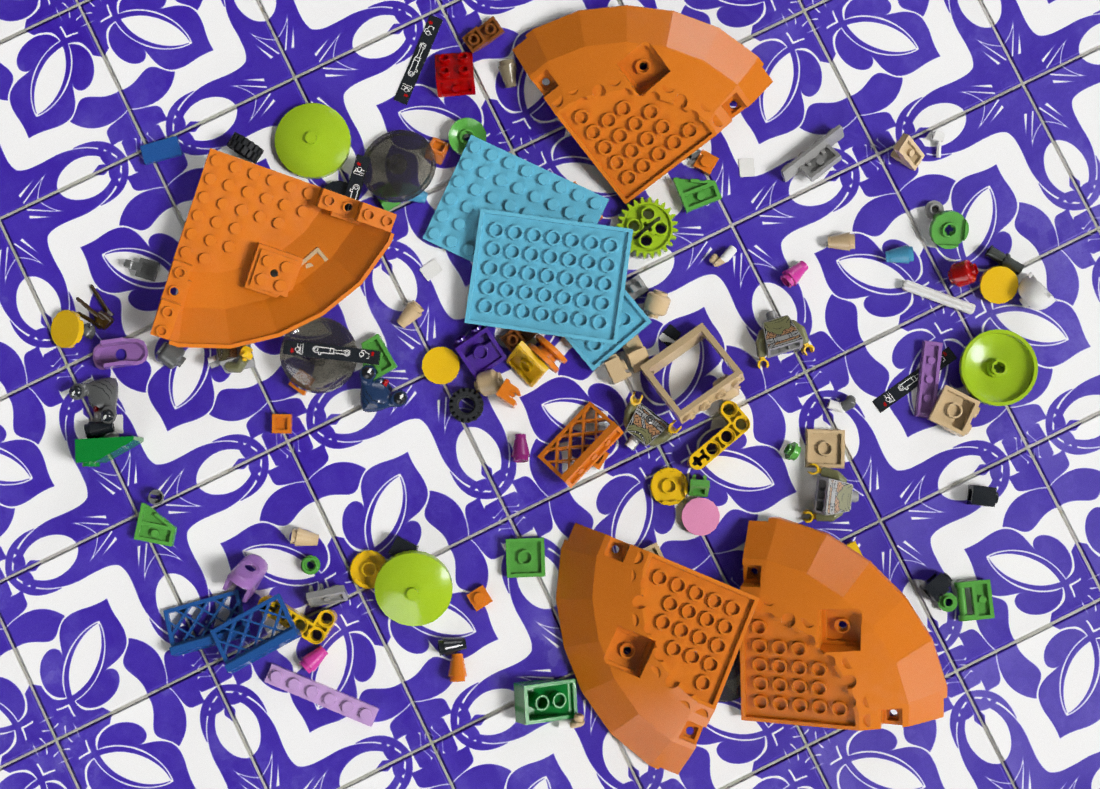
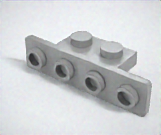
M839 124L835 128L830 129L824 137L816 140L810 148L801 152L792 162L787 163L781 170L783 180L787 182L801 171L811 182H814L842 160L841 155L832 146L844 137L843 127Z

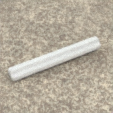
M910 280L903 282L902 289L967 314H973L975 311V304Z

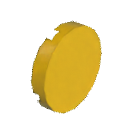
M1004 266L990 267L982 274L979 281V290L983 298L995 304H1002L1011 300L1017 293L1019 286L1016 274Z
M62 310L54 317L51 324V336L57 346L73 348L76 343L81 341L84 333L83 320H80V315L77 312Z
M436 347L425 354L422 360V370L430 382L445 385L451 383L457 377L460 371V362L453 350L447 347Z
M667 467L660 469L651 479V495L662 505L671 506L678 504L688 493L687 478L676 468Z
M373 550L357 554L350 565L353 581L359 587L365 589L375 588L377 574L386 562L385 557Z

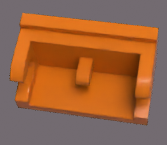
M506 378L496 396L512 408H515L517 403L511 397H515L514 393L517 396H521L520 390Z

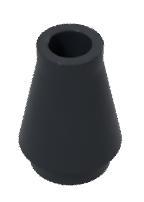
M90 421L84 425L87 439L99 438L110 432H115L114 423L105 424L102 421Z
M442 637L441 640H437L440 656L444 655L446 657L467 649L465 638Z

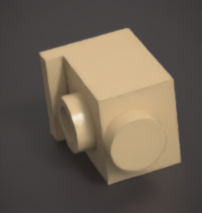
M617 354L610 356L607 362L604 363L614 385L632 376L631 372L626 373L625 370L628 367L624 359L620 360Z

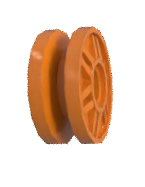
M537 334L535 338L540 345L537 347L529 343L527 346L551 371L557 373L559 368L554 362L557 360L565 364L568 360L553 344L542 335Z

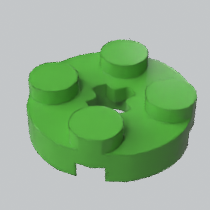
M946 210L935 214L929 227L932 242L944 249L958 247L962 241H965L969 233L967 220L960 213L953 210ZM950 225L953 231H950L947 235L945 228Z

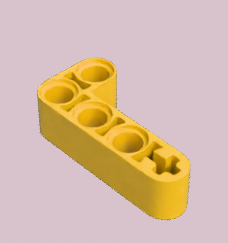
M725 401L718 409L720 416L727 425L688 457L687 464L692 470L704 468L750 428V420L733 401ZM725 405L732 406L733 412L731 415L724 413L723 408ZM738 419H741L745 422V428L743 430H740L736 427V421ZM724 431L731 435L729 442H724L721 438V434ZM708 444H713L716 447V452L712 455L707 452ZM702 453L708 458V460L705 457L699 461L700 466L692 464L694 462L693 457L698 458Z
M267 595L260 598L258 604L268 600L273 596ZM276 600L271 603L272 607L269 608V611H275L278 614L280 604ZM285 603L295 625L298 619L305 622V628L300 630L301 637L312 644L323 642L337 621V614L332 609L321 611L314 621ZM269 613L267 614L269 618L276 621L277 616ZM324 613L331 614V623H326L323 620ZM280 618L279 624L289 628L288 620ZM314 630L321 631L322 637L320 640L313 637Z

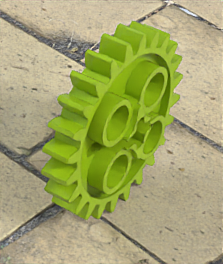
M641 197L639 204L636 200H633V207L627 204L628 211L622 209L621 213L624 217L618 216V220L622 223H618L616 227L629 228L628 225L631 223H636L639 226L637 231H633L630 254L633 251L636 252V258L643 254V259H645L647 254H649L650 258L653 259L654 253L660 257L661 250L667 253L666 245L672 247L673 244L670 240H676L677 238L672 234L678 232V229L673 228V226L678 224V221H672L676 215H669L671 207L665 210V202L658 205L659 199L652 203L651 197L648 198L647 202ZM650 211L653 214V218L646 219L643 213ZM657 217H660V220L651 226L650 232L646 230L639 238L634 239V236L643 231L644 225L649 226ZM661 225L665 228L666 232L659 234L656 232L655 227ZM647 237L651 240V244L644 246L641 243V239Z

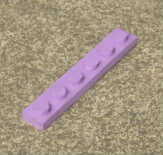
M274 663L271 664L264 681L372 727L380 709Z

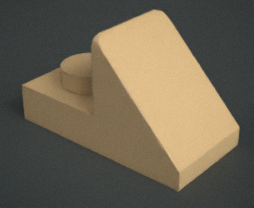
M904 133L897 141L891 153L892 158L913 171L917 169L925 156L910 135Z
M638 334L622 347L634 374L641 371L640 366L650 360Z

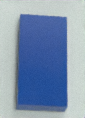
M177 136L140 146L145 165L183 155Z

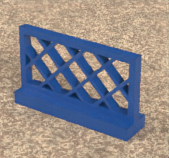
M234 590L164 610L171 645L169 648L171 655L177 657L216 646L211 633H206L208 630H212L210 627L215 619L225 623L232 618L234 613L237 615L244 613L240 591ZM235 595L237 603L233 609L224 605L228 597ZM213 601L220 604L214 614L206 610L209 603ZM192 607L201 609L196 619L187 615ZM222 607L231 611L226 621L217 617ZM178 612L182 615L177 625L171 622L169 614ZM204 612L213 616L207 626L198 622ZM185 617L193 621L188 632L180 627ZM241 620L242 624L235 626L234 630L243 633L247 622ZM196 624L205 628L202 635L198 637L191 634ZM179 629L186 633L183 641L176 643L174 635ZM223 629L217 632V635L221 641L226 642L230 631ZM233 632L231 641L241 639L242 635Z
M281 594L269 598L210 631L226 664L227 673H235L302 636ZM276 600L280 604L278 614L269 611L271 603ZM258 610L264 612L261 623L251 621L254 612ZM268 613L277 616L274 627L264 625ZM281 617L288 620L289 628L285 630L277 629ZM239 620L247 621L243 633L234 630ZM250 623L260 625L256 637L247 634ZM263 627L273 629L271 637L267 640L260 638ZM223 629L230 631L227 641H221L217 632ZM233 632L242 635L239 646L230 644ZM246 636L255 639L254 645L250 649L243 648ZM228 647L238 648L236 656L229 660L226 654Z

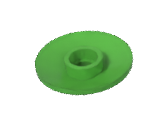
M473 118L459 119L449 130L450 146L460 155H462L468 142L464 140L466 134L486 141V131L483 125Z

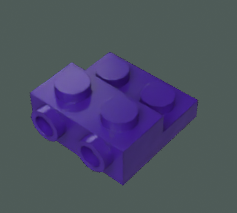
M481 325L474 326L471 329L472 333L466 337L461 335L456 338L453 345L475 379L477 374L492 369L507 358L487 326Z

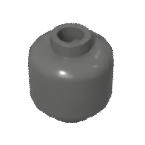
M166 341L156 353L158 355L157 360L169 369H173L176 366L180 368L186 360L183 347L170 345Z

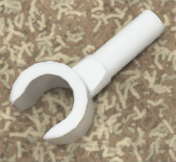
M938 130L933 132L932 140L937 141L936 158H941V145L945 134Z

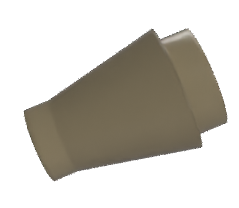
M514 59L499 61L498 69L505 88L516 87V63H514Z

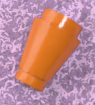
M452 654L448 673L450 682H465L467 673L463 654Z

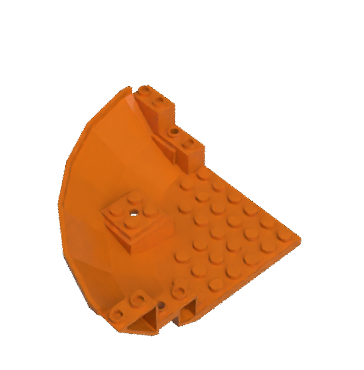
M631 5L578 10L532 29L525 35L527 38L512 49L531 81L534 82L544 95L545 101L625 204L715 137L732 122V118L745 108H748L773 82L762 67L764 64L760 58L719 27L672 10ZM642 62L647 64V68L645 70H642L639 67V65ZM544 78L549 79L550 83L548 85L543 84L542 80ZM732 101L737 103L734 108L730 107V102Z
M210 148L168 273L150 334L167 339L170 345L176 347L227 349L281 337L325 315L363 284L392 243L394 234L391 233L397 214ZM351 204V210L346 211L345 205ZM317 247L329 259L327 261H324V259L318 253H316L311 259H309L305 264L302 265L303 259L306 258ZM307 263L313 264L312 267L306 269ZM274 269L278 271V275L276 277H273L270 274V272ZM171 288H177L178 293L175 295L171 294Z
M769 517L768 521L749 520L742 560L744 582L740 586V590L758 597L759 601L740 646L741 720L863 731L881 729L882 724L909 727L944 717V698L948 696V686L933 638L906 596L870 560L826 532L781 517ZM752 568L757 569L758 573L754 574ZM844 621L847 626L841 627L839 622ZM890 710H896L897 714H892Z
M575 523L569 539H564L560 551L556 604L563 647L581 692L614 737L649 766L658 770L661 767L678 775L694 752L703 727H707L716 709L759 598L652 552ZM615 545L619 548L617 553L612 552V547ZM625 647H630L631 652L629 654L623 652ZM688 727L693 728V732L691 734L686 733V729Z

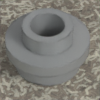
M936 200L928 202L924 209L925 215L932 220L933 216L937 214L932 211V207L938 209L937 213L944 211L943 205Z

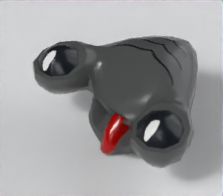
M106 377L89 383H76L71 386L69 390L70 398L79 400L88 396L89 404L94 409V412L100 413V420L103 423L111 424L115 421L118 399V382L116 378Z

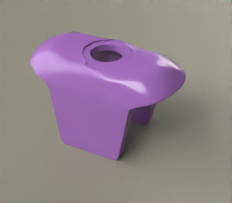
M121 337L101 340L100 344L93 350L94 364L100 370L139 365L144 363L148 356L145 342L135 338ZM119 349H124L127 353L124 360H119L116 357V352Z
M256 554L245 556L228 574L222 589L226 591L233 583L246 589L247 591L242 600L246 603L256 592L268 570L267 562ZM245 565L253 566L255 571H248Z

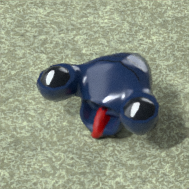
M365 365L361 368L359 373L361 380L360 405L364 412H376L389 407H402L406 404L408 400L406 392L398 390L391 394L393 389L389 384V380L383 378L373 380L376 377V369L372 365Z

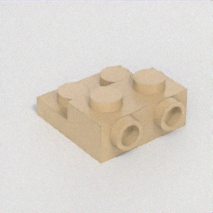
M944 385L927 420L942 426L943 429L959 437H963L972 428L970 423L973 417L975 418L980 411V401L948 385Z

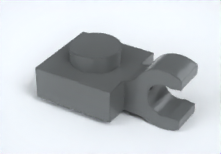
M140 257L139 263L125 259L124 267L136 270V277L155 282L160 263Z

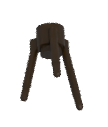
M91 284L90 288L105 312L101 310L97 313L82 299L76 297V300L95 316V320L79 311L77 313L80 317L95 325L99 330L101 328L106 330L115 321L113 318L114 314L109 310L98 291Z

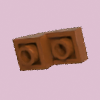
M492 16L481 26H476L462 39L470 51L475 53L496 40L505 31L496 18Z
M510 330L500 339L512 353L521 341L526 344L539 333Z

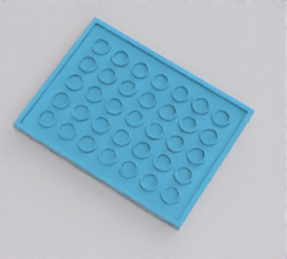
M471 135L423 239L473 262L480 209L598 224L609 199Z
M480 209L464 323L617 344L633 229Z

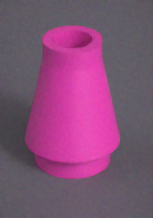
M800 261L783 271L782 276H780L783 284L789 288L796 286L803 274L808 270L807 264L804 261Z
M320 645L315 650L301 657L302 660L299 663L310 674L312 671L315 672L329 653Z

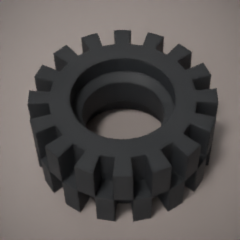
M234 132L226 144L234 152L254 164L257 163L264 152L254 142Z
M461 388L450 397L449 410L456 420L463 423H471L481 416L484 402L481 395L474 389ZM469 398L473 401L474 408L471 412L464 413L459 409V403L462 399Z

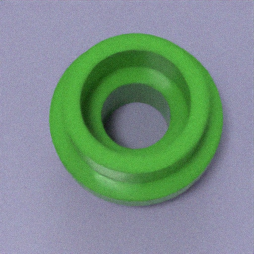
M792 442L785 447V459L794 461L798 458L801 452V447L798 446V443Z
M313 555L306 556L301 562L302 571L308 575L317 573L321 566L320 560ZM310 561L314 563L312 569L308 567V562Z
M947 592L945 595L939 596L938 606L941 610L951 612L956 609L958 600L954 594ZM946 599L951 600V604L949 606L945 604Z

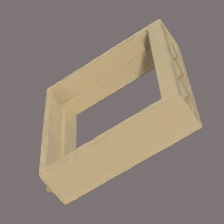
M703 323L640 366L642 374L681 424H684L689 419L693 420L696 414L707 410L717 399H723L727 392L733 388H738L739 384L745 380L743 372ZM706 338L733 373L680 410L655 378L654 374Z

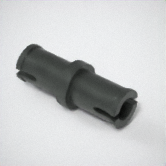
M992 245L985 253V256L999 263V266L1008 267L1016 275H1019L1024 268V264L1019 263L1011 258L1010 254H1005Z

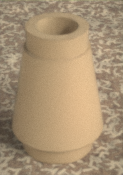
M848 232L828 237V248L846 251L855 249V234Z
M414 300L411 303L408 302L397 319V323L405 329L422 316L424 309Z
M299 527L298 529L293 528L290 544H295V546H317L319 534Z

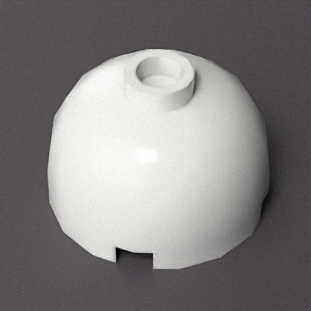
M1031 272L1023 278L1018 286V293L1021 296L1019 301L1025 308L1030 306L1034 310H1043L1057 301Z

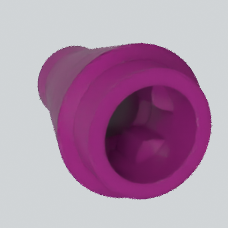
M515 434L511 455L513 462H528L530 453L526 434Z

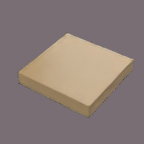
M806 429L805 467L816 468L814 465H809L810 463H815L819 468L844 469L845 430Z

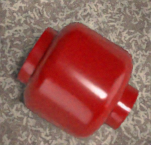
M969 260L954 263L948 271L949 280L957 287L972 284L976 281L977 274L979 273L978 267Z

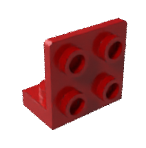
M472 52L435 55L438 97L476 94Z

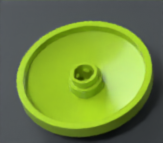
M307 103L293 108L281 119L275 133V148L280 161L290 172L306 179H320L332 175L343 166L350 153L351 135L345 120L336 110L319 103Z
M995 329L983 332L969 341L960 357L959 373L965 389L973 398L990 406H1006L1020 401L1032 390L1037 379L1038 362L1033 348L1023 337L1009 330Z
M416 550L404 551L389 558L380 568L375 581V597L380 609L393 621L406 626H422L437 620L447 610L452 598V578L446 566L435 556Z

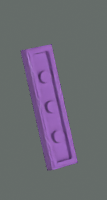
M922 341L914 417L928 418L937 401L943 347L941 342Z

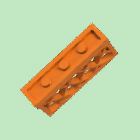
M589 401L537 457L572 488L624 432L614 421ZM592 408L595 411V418L586 419V413ZM607 421L610 424L605 430L598 431L599 422ZM586 423H595V431L585 432ZM576 424H582V432L573 433V427ZM595 435L594 442L585 445V436ZM582 436L581 445L572 446V437ZM562 438H569L568 446L559 447ZM581 449V455L578 458H572V450ZM568 450V459L559 460V451ZM555 451V460L547 461L544 458L549 452ZM568 463V469L561 474L559 472V464Z

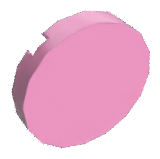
M698 497L691 499L682 510L681 520L683 526L694 535L704 536L710 534L719 524L720 514L718 507L707 498Z

